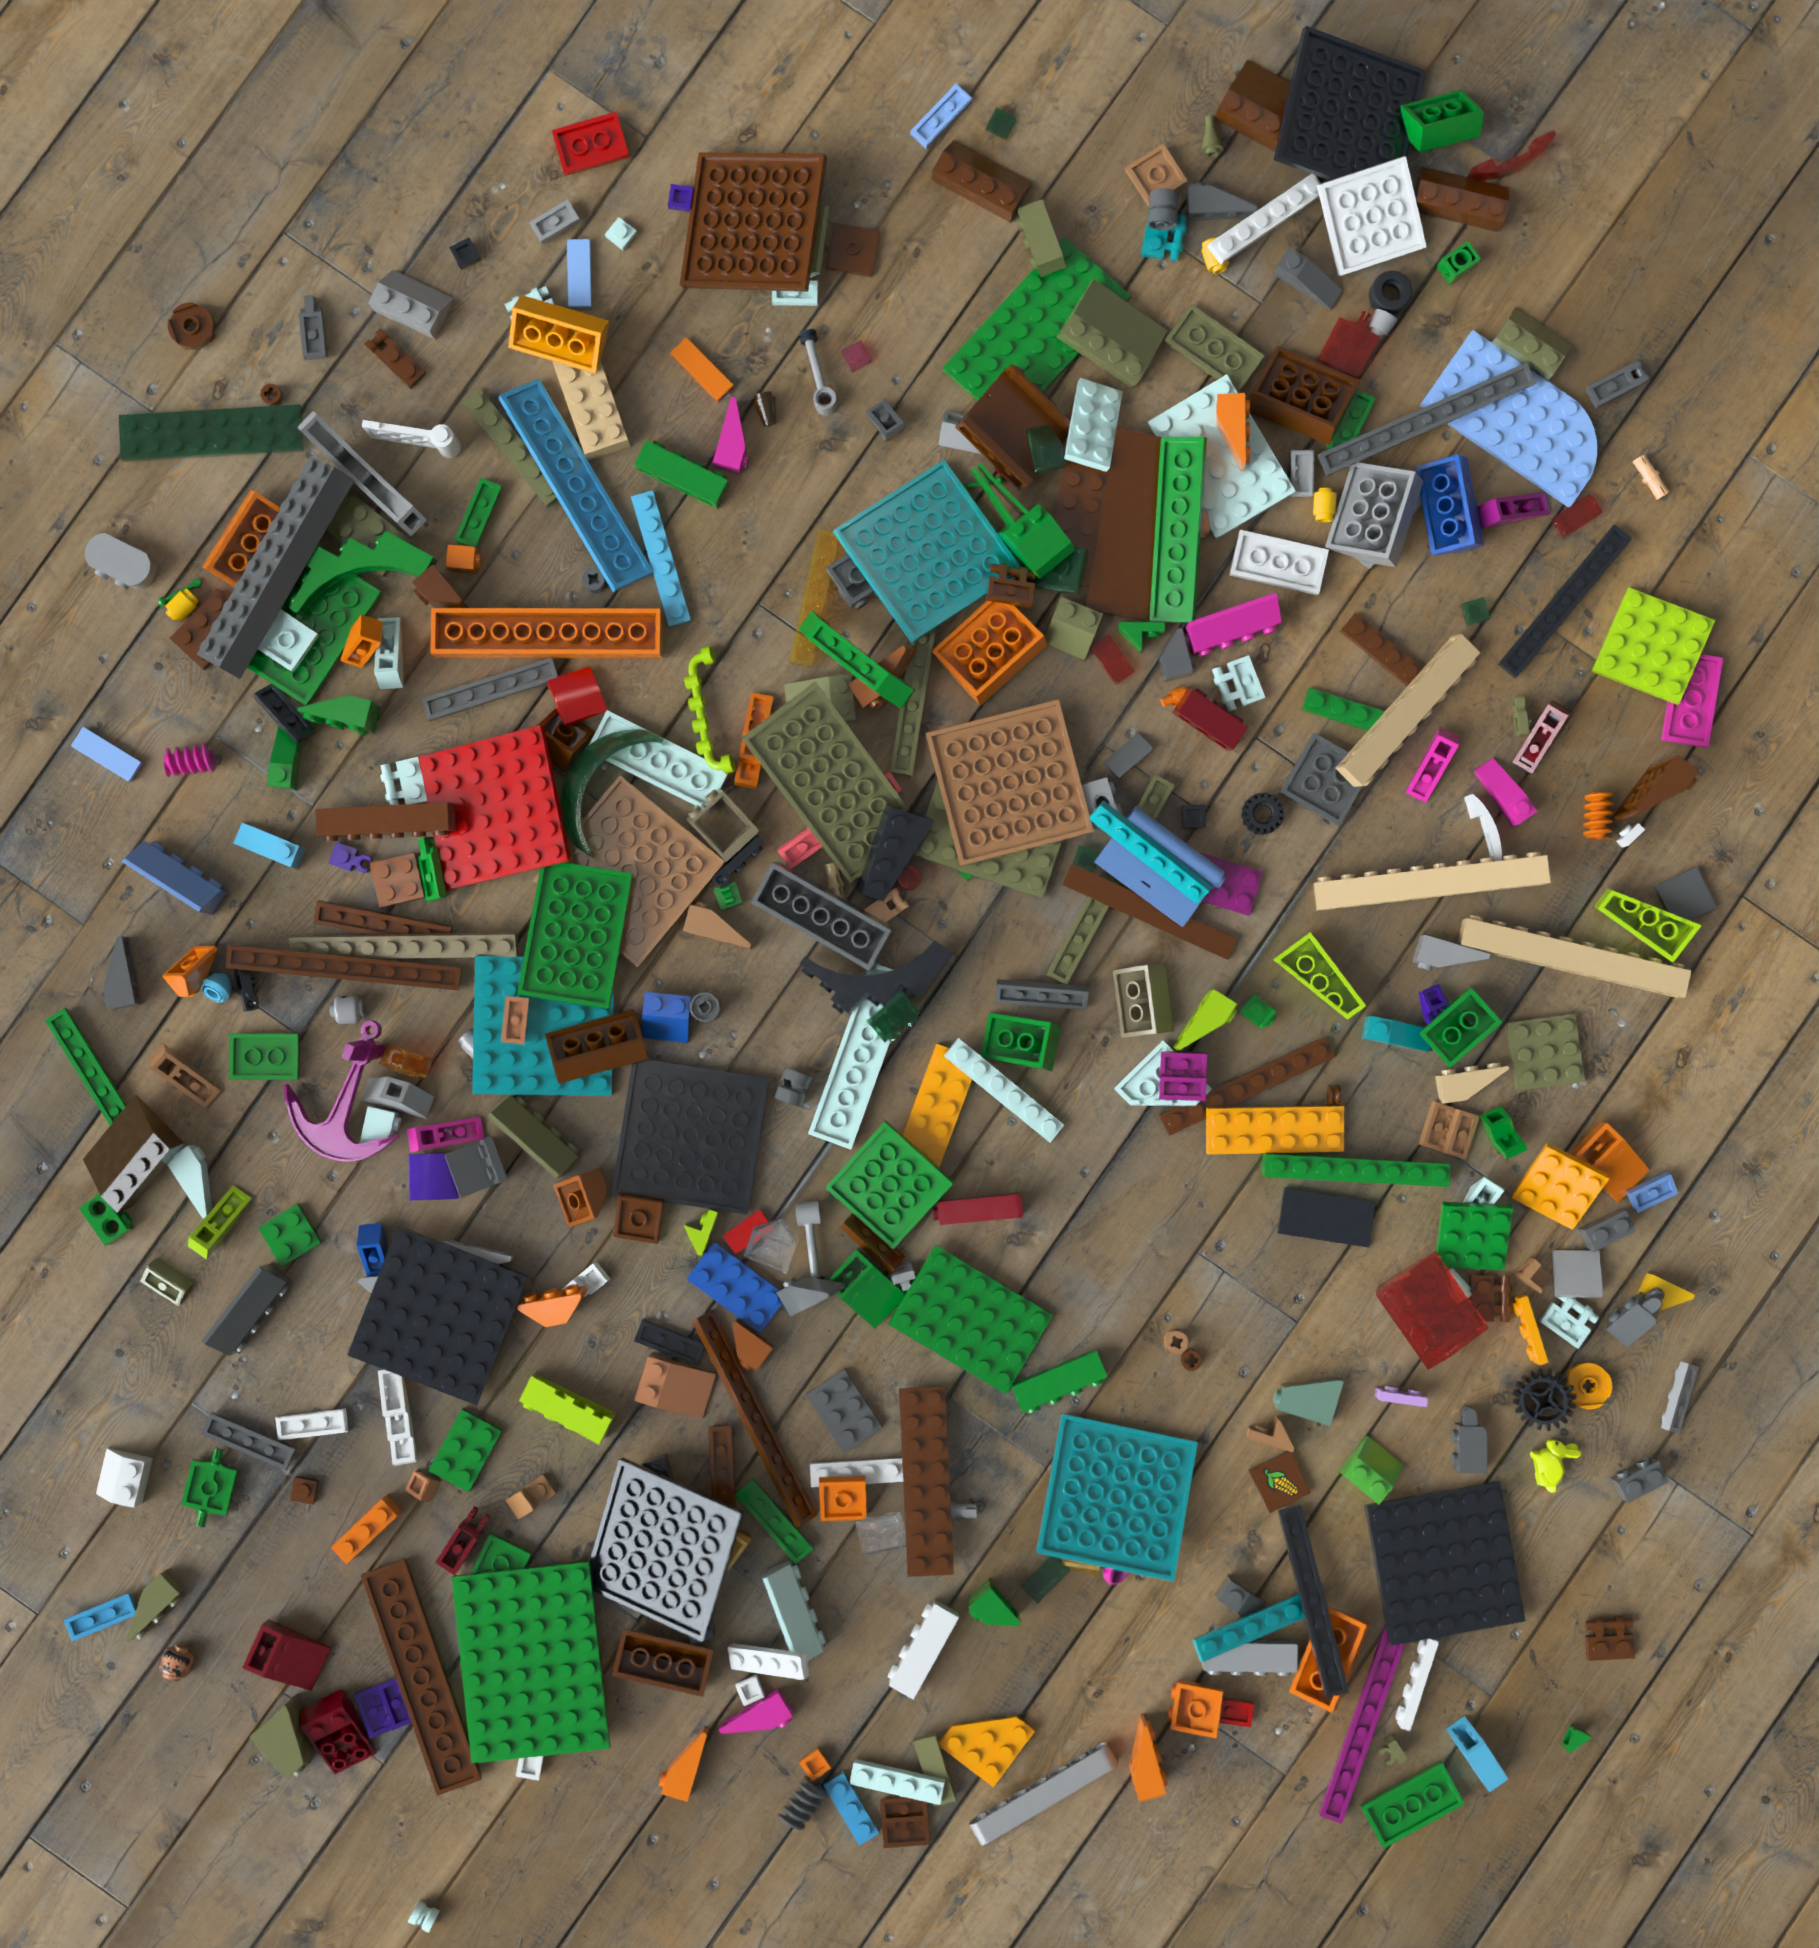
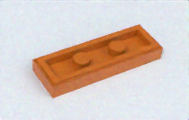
M687 338L670 352V355L717 402L734 388V385Z

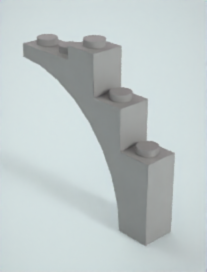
M314 411L297 427L343 473L354 479V483L410 536L427 521L413 505L385 481Z

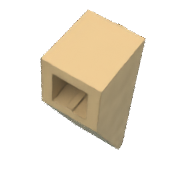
M1501 1062L1487 1064L1486 1069L1478 1070L1477 1065L1464 1067L1465 1072L1456 1073L1455 1069L1441 1071L1442 1075L1435 1076L1439 1103L1468 1100L1509 1070L1508 1066H1501Z

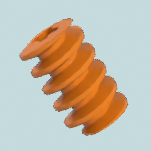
M1591 792V794L1584 797V800L1591 802L1584 805V809L1590 811L1584 814L1583 817L1590 820L1583 824L1584 828L1589 829V831L1583 832L1584 837L1594 840L1612 839L1607 837L1606 834L1613 832V829L1606 827V825L1613 823V820L1607 818V815L1613 814L1614 811L1607 809V806L1613 805L1614 802L1607 800V797L1613 796L1614 793Z

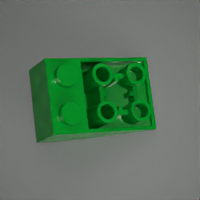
M347 695L298 707L297 711L304 715L303 718L309 720V722L322 725L324 721L326 722L325 724L331 725L332 728L344 730L345 727H348L353 733L366 736L367 732L374 734L381 707L370 700Z
M858 1248L827 1279L828 1281L843 1283L845 1287L835 1294L874 1329L899 1305L905 1295Z

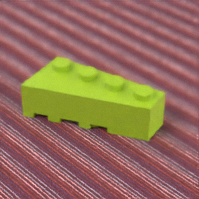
M535 1373L530 1377L519 1400L524 1403V1408L533 1412L538 1411L544 1414L546 1419L564 1425L565 1428L577 1432L599 1445L605 1439L617 1414Z

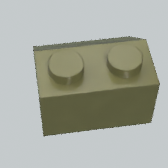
M1061 597L1045 635L1047 645L1085 660L1103 614Z

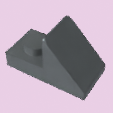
M885 400L866 411L868 418L879 430L884 442L901 433L905 428L904 422Z

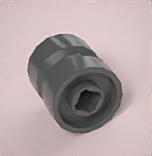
M1155 189L1150 192L1149 207L1151 212L1148 213V226L1155 230H1172L1177 227L1178 213L1175 211L1178 209L1179 193L1177 191Z
M701 992L692 999L690 1011L696 1020L710 1023L720 1016L722 1004L715 995Z
M785 1068L781 1078L783 1085L778 1086L774 1098L802 1108L806 1098L804 1091L809 1089L813 1077Z

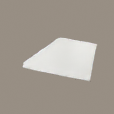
M596 1261L561 1290L574 1284L579 1286L587 1285L588 1291L585 1294L586 1296L597 1291L610 1280V1277Z

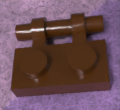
M991 563L990 573H996L998 577H989L986 600L1031 608L1033 605L1035 583L1026 582V579L1035 580L1036 575L1031 570H1028V567L1020 566V568L1007 566L1006 563H1000V565ZM1006 575L1018 577V580L1006 579Z
M1469 1275V1286L1472 1293L1469 1297V1321L1494 1322V1312L1501 1313V1322H1510V1313H1512V1305H1510V1292H1512L1510 1275H1501V1284H1494V1275ZM1494 1292H1501V1305H1494Z
M1622 1616L1608 1620L1594 1618L1591 1621H1585V1629L1594 1630V1635L1585 1636L1586 1659L1588 1661L1635 1658L1634 1635L1632 1633H1624L1625 1628H1633L1632 1618L1623 1619ZM1604 1629H1614L1615 1634L1603 1635Z

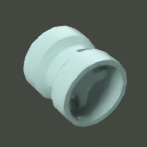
M419 1900L408 1922L413 1925H420L422 1930L429 1933L440 1910L434 1907L429 1908L425 1902Z

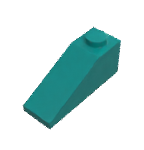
M1374 1016L1365 1017L1361 1039L1430 1052V1046L1419 1035V1032L1424 1027Z

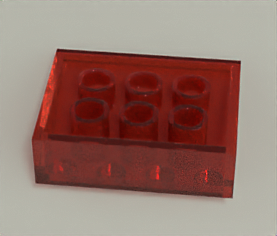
M1436 1251L1380 1284L1375 1292V1295L1427 1370L1451 1357L1489 1328Z

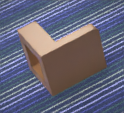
M1528 1258L1515 1274L1517 1278L1538 1294L1544 1292L1541 1288L1550 1278V1274L1533 1258Z

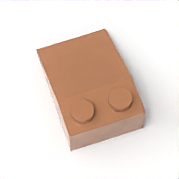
M650 1354L647 1358L634 1401L663 1410L703 1418L716 1374Z

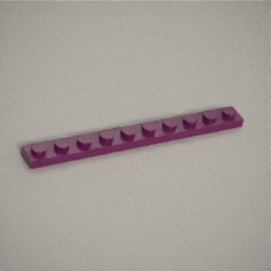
M1384 1625L1318 1813L1321 1817L1340 1824L1343 1822L1405 1643L1389 1645L1386 1625Z

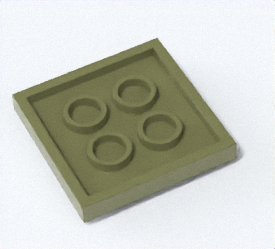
M1575 1014L1505 1023L1515 1091L1585 1082Z

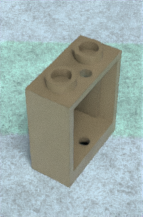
M719 788L717 791L715 789L712 790L705 797L706 801L700 807L696 805L692 808L686 820L727 862L759 830ZM720 799L745 824L722 848L696 822Z

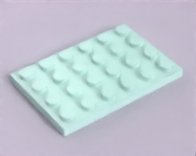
M1227 374L1148 421V425L1155 436L1207 438L1203 511L1209 514L1210 530L1216 540L1296 492L1251 414H1249V419H1245V423H1250L1249 442H1246V446H1250V464L1245 466V471L1240 470L1217 428V394L1238 393Z

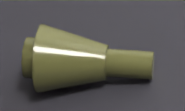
M1208 115L1205 117L1206 130L1201 154L1207 158H1216L1224 149L1215 129L1214 116Z

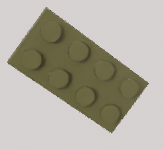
M1190 304L1164 341L1166 345L1216 380L1227 374L1238 393L1265 357L1261 352L1192 304Z
M350 490L347 492L326 529L342 544L345 541L348 542L349 538H352L372 550L376 548L374 544L378 536L383 535L385 531L412 545V542ZM375 570V571H376L377 573H379L383 578H384L385 575L389 572V571H377V570Z

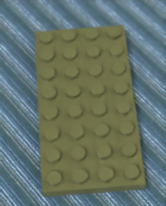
M816 682L812 683L741 737L848 882L852 883L863 873L886 803L906 810L909 809Z

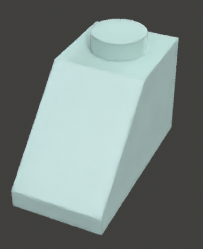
M373 1106L368 1107L360 1143L393 1136L395 1131H398L400 1128L401 1118L398 1117L399 1112Z

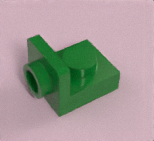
M1252 994L1238 1011L1259 1029H1262L1264 1026L1268 1028L1276 1019L1274 1016L1276 1010L1269 1007L1255 994Z

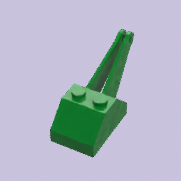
M982 463L977 464L984 477L1018 512L1019 516L1013 520L987 481L975 468L971 469L972 474L980 483L1007 525L997 534L1006 547L1039 579L1075 551L1069 538L1039 504H1034L1026 509L990 474Z

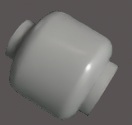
M356 994L337 995L334 1003H330V1016L335 1017L336 1022L340 1025L356 1024L364 1017L363 999H359Z

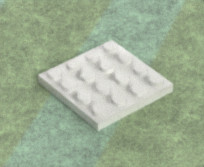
M1406 156L1317 185L1338 275H1344L1426 248Z

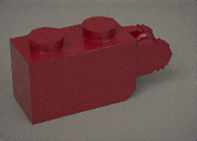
M476 1506L472 1508L466 1519L459 1524L435 1562L453 1575L464 1564L483 1534V1528L491 1517L486 1513L478 1526L473 1524L471 1520L476 1516L479 1509Z

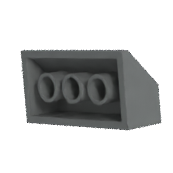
M272 1264L259 1266L201 1342L229 1356L236 1353L240 1354L247 1346L248 1342H246V1339L250 1334H256L261 1328L262 1324L260 1321L263 1317H268L274 1311L276 1300L279 1297L282 1299L290 1290L288 1285L292 1280Z

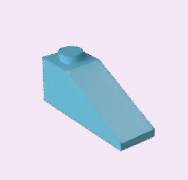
M245 823L241 824L233 843L294 869H298L306 850L304 847Z

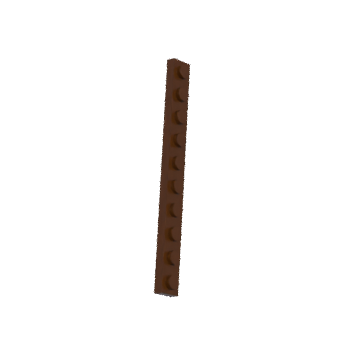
M228 945L225 966L227 969L459 991L462 969L460 967Z
M710 1310L692 1320L795 1527H800L816 1517L817 1514L714 1310Z

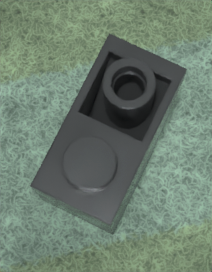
M1182 628L1177 629L1159 659L1164 682L1191 676L1193 669H1195L1193 655L1189 656L1187 649L1190 646L1187 633H1183Z

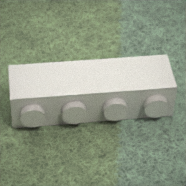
M935 1599L932 1604L928 1603L921 1615L924 1619L920 1625L916 1624L910 1634L913 1639L909 1646L907 1644L903 1646L899 1654L901 1660L898 1666L894 1664L887 1676L890 1678V1687L913 1700L959 1618L958 1612Z

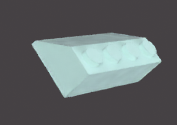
M792 1560L766 1569L763 1581L789 1650L805 1653L806 1660L809 1661L823 1652V1644H826V1640L822 1630H817L815 1623L818 1622L815 1610L813 1608L810 1609L807 1601L810 1600L806 1587H801L799 1579L802 1578L797 1565L793 1566Z

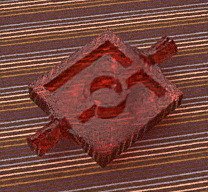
M1362 311L1357 323L1349 322L1339 317L1318 360L1328 364L1332 369L1358 379L1380 338L1369 332L1365 327L1371 314L1368 313L1363 321L1366 311Z

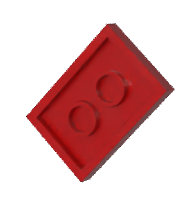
M617 112L551 130L565 176L630 158Z

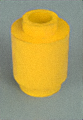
M1215 237L1203 242V249L1201 251L1208 272L1219 274L1224 272L1230 263L1227 260L1220 264L1207 247L1210 242L1218 238Z
M1319 488V492L1314 493L1313 516H1315L1316 522H1333L1336 515L1337 493L1332 492V488Z
M187 588L183 592L180 590L165 605L168 609L165 613L175 622L178 619L183 622L198 607L197 604L200 600Z

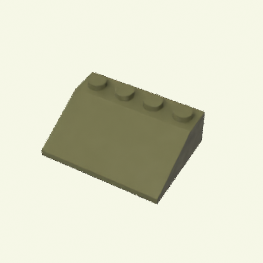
M1092 279L1056 337L1124 385L1132 388L1137 385L1148 368L1167 330L1098 281Z

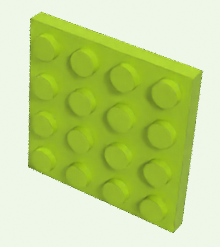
M1628 587L1592 672L1679 705L1715 620Z

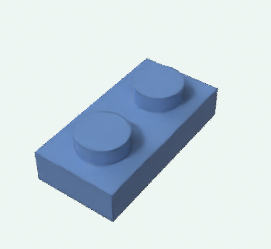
M1664 1172L1626 1191L1632 1208L1636 1213L1678 1194L1672 1175L1669 1172Z

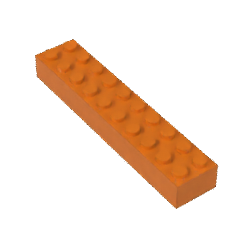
M431 608V654L435 658L552 657L573 659H663V613L661 609Z

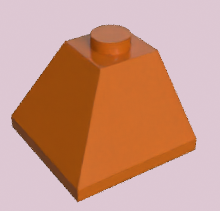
M194 946L166 971L162 977L179 997H192L200 991V986L208 976L218 949L216 946Z

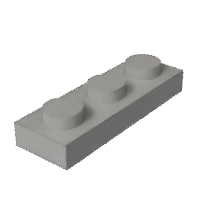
M1680 1361L1675 1371L1673 1388L1668 1395L1667 1409L1662 1415L1661 1428L1672 1432H1681L1699 1370L1698 1366Z

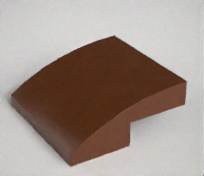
M908 1797L880 1799L884 1848L930 1845L927 1802Z

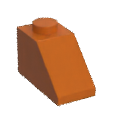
M361 614L351 627L341 661L362 668L382 643L383 622Z

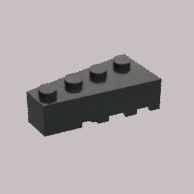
M886 803L857 890L862 895L884 901L934 823V820L928 816Z

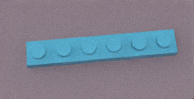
M652 490L631 496L668 625L671 628L691 622L654 492Z

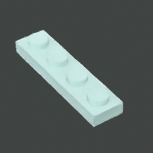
M855 1759L850 1784L940 1805L945 1779Z

